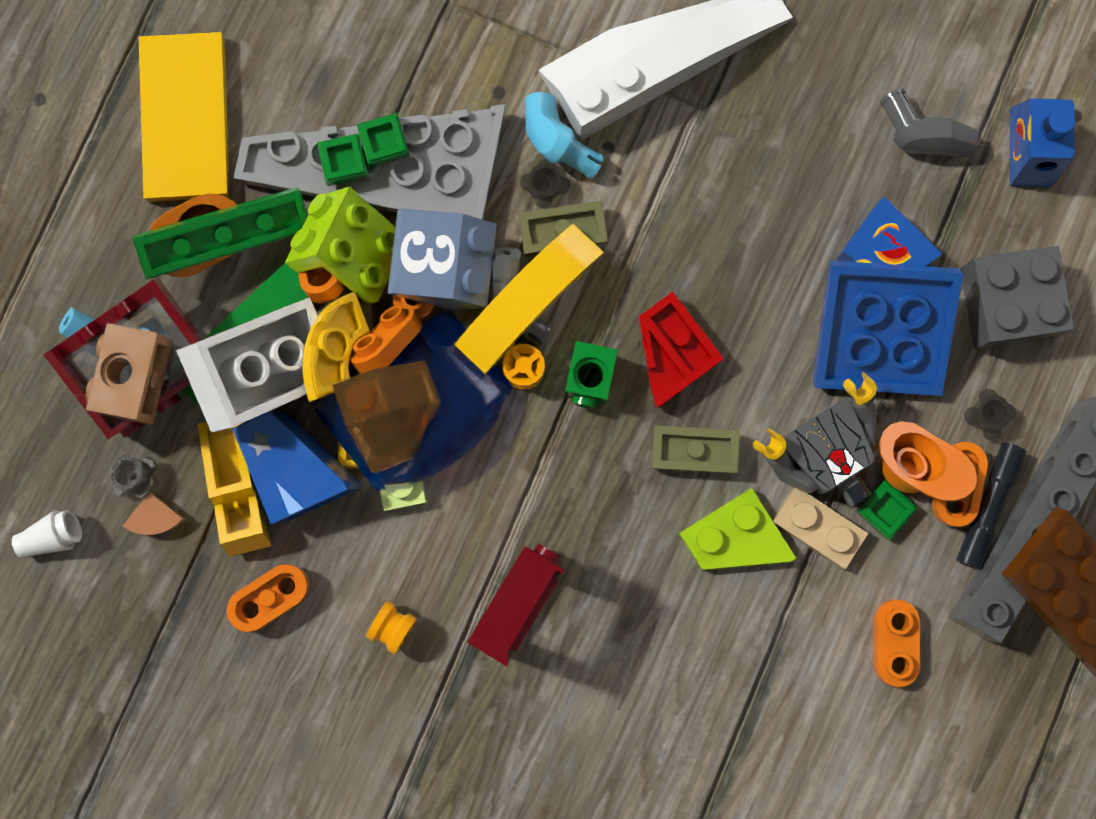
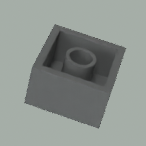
M1059 246L973 258L960 268L963 272L962 284L974 350L1052 339L1075 330Z

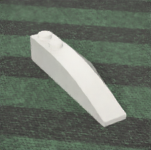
M711 0L609 29L539 69V74L551 94L555 96L557 104L577 137L582 141L791 21L793 17L782 0Z

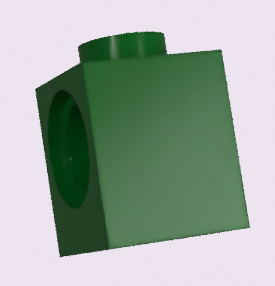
M575 341L565 389V396L573 398L571 404L588 409H597L598 403L606 405L618 349ZM586 367L596 368L601 373L602 382L593 388L585 387L579 382L578 373Z

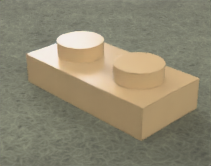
M794 487L772 519L777 527L841 569L847 568L869 534L813 496Z

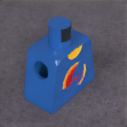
M1035 98L1024 101L1010 109V186L1052 187L1071 164L1074 158L1075 118L1073 100ZM1043 163V167H1039L1036 165Z
M883 197L868 213L836 259L837 261L928 266L942 253L901 212Z

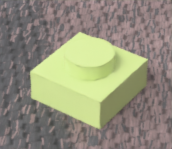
M419 461L376 469L384 511L427 503Z

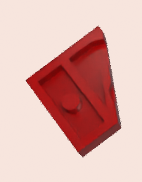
M673 291L638 317L653 403L657 409L724 360L723 356Z

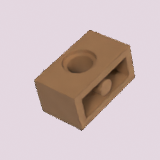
M107 323L105 333L99 338L96 347L98 362L95 374L89 380L86 387V400L88 402L86 410L103 416L153 425L173 341L156 332ZM131 364V377L122 384L120 381L121 371L125 366Z

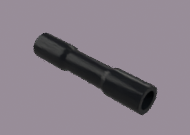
M1001 443L989 474V482L981 500L978 515L968 527L956 561L958 563L981 570L993 540L994 528L1008 492L1013 487L1027 452L1025 449L1011 443Z

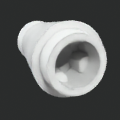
M55 509L23 532L12 537V546L17 556L21 559L34 555L71 550L75 543L82 539L81 525L72 511Z

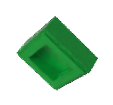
M397 113L356 124L369 168L410 156Z
M359 133L317 142L327 186L369 178Z
M885 479L882 480L855 512L886 540H891L918 507L899 490L893 488Z

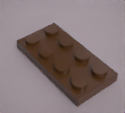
M1055 507L1002 572V576L1096 678V543L1068 510Z

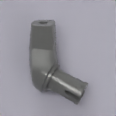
M904 88L893 90L880 101L881 106L896 129L894 142L905 152L968 157L978 147L979 134L977 129L951 118H919Z
M498 247L494 250L488 305L520 272L521 252L519 249ZM538 318L521 336L539 348L553 325Z

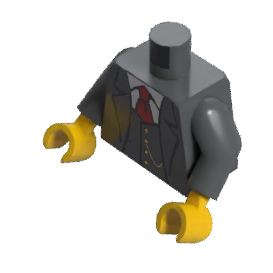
M862 373L863 384L858 389H856L855 384L849 378L844 381L843 387L845 391L853 397L851 401L848 397L844 398L784 437L768 428L767 432L771 436V441L766 447L757 440L753 442V448L766 457L767 462L781 482L802 492H815L817 495L824 494L837 486L850 507L872 494L858 473L875 462L874 453L878 448L877 416L873 401L877 385L866 373Z

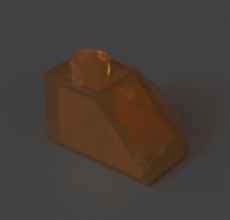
M426 361L373 369L332 385L346 427L372 473H377L415 458L422 443L420 440L430 418L434 417L440 404V399Z

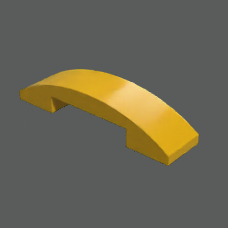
M572 224L511 280L454 345L486 375L505 356L508 350L515 345V341L572 283L575 284L604 252L579 228Z

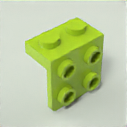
M351 187L319 194L308 207L309 215L302 229L294 235L291 241L292 249L285 264L296 273L324 267L366 303L378 302L390 278L396 227Z

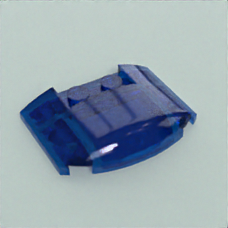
M451 310L423 323L420 332L385 369L371 376H362L359 373L351 379V386L329 394L314 410L376 491L386 490L384 485L407 482L411 485L423 481L460 460L493 427L499 418L498 413L501 410L506 394L508 397L510 396L512 385L496 365L485 375L454 345L466 331V328Z

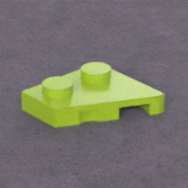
M752 488L678 533L701 570L791 562L796 559Z

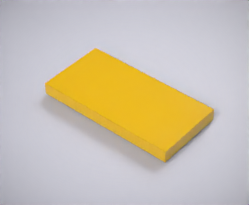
M222 32L140 36L139 65L143 198L147 202L190 200L209 193L230 197L224 35Z

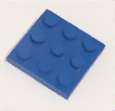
M829 260L813 375L815 388L845 390L843 383L849 378L855 384L856 389H858L863 384L862 373L864 372L875 381L877 385L876 392L942 396L963 272L959 268Z

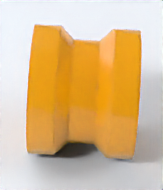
M518 344L510 348L503 359L504 376L512 387L519 390H530L536 387L542 381L545 374V360L542 353L536 347L529 344Z
M386 601L372 622L365 638L371 642L380 641L386 645L388 652L396 655L414 627L417 618L411 614H401L396 610L395 604Z

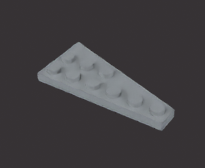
M506 105L491 106V109L468 111V109L452 111V114L429 117L425 115L400 117V124L410 156L369 168L364 152L369 178L333 186H327L325 182L317 142L359 133L357 126L343 128L330 126L322 127L320 131L296 134L291 131L244 137L241 141L233 178L237 183L280 191L298 187L302 195L311 197L351 187L375 209L396 213L398 209L402 208L460 213L484 220Z

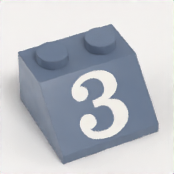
M398 209L388 294L455 311L486 308L488 305L497 224L460 213Z

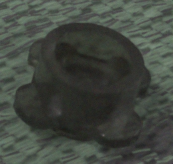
M543 159L539 162V165L531 170L530 174H524L521 177L520 186L524 191L531 193L535 198V205L538 208L547 209L551 206L554 198L559 194H566L569 191L570 182L568 178L561 177L559 170L555 167V163L553 164L547 159ZM546 180L549 182V186L542 187L541 182Z
M992 389L981 391L979 401L974 407L967 408L964 413L965 421L968 424H975L983 431L984 437L989 440L999 438L1001 436V429L1016 417L1014 406L1002 397L997 396L996 391ZM990 410L994 413L993 418L987 417V411Z
M130 455L121 456L111 471V480L113 482L111 488L113 493L117 496H124L128 493L135 494L140 499L146 498L152 490L149 483L151 474L157 467L155 460L150 457H144L142 460H139ZM136 473V474H137L136 479H135V480H132L131 478H132L133 474Z

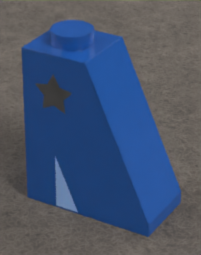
M268 411L232 428L271 524L289 522L361 489L359 480L286 411Z

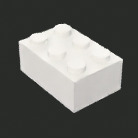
M310 297L176 350L211 432L234 427L307 394L303 379V353L308 333L318 317Z

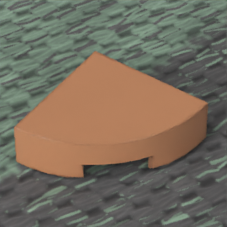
M149 492L122 526L137 534L158 535L174 530L186 518L156 494Z

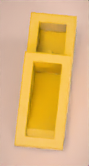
M207 421L198 423L208 496L215 509L220 545L229 557L270 547L271 541L264 506L232 428L234 427L211 432Z

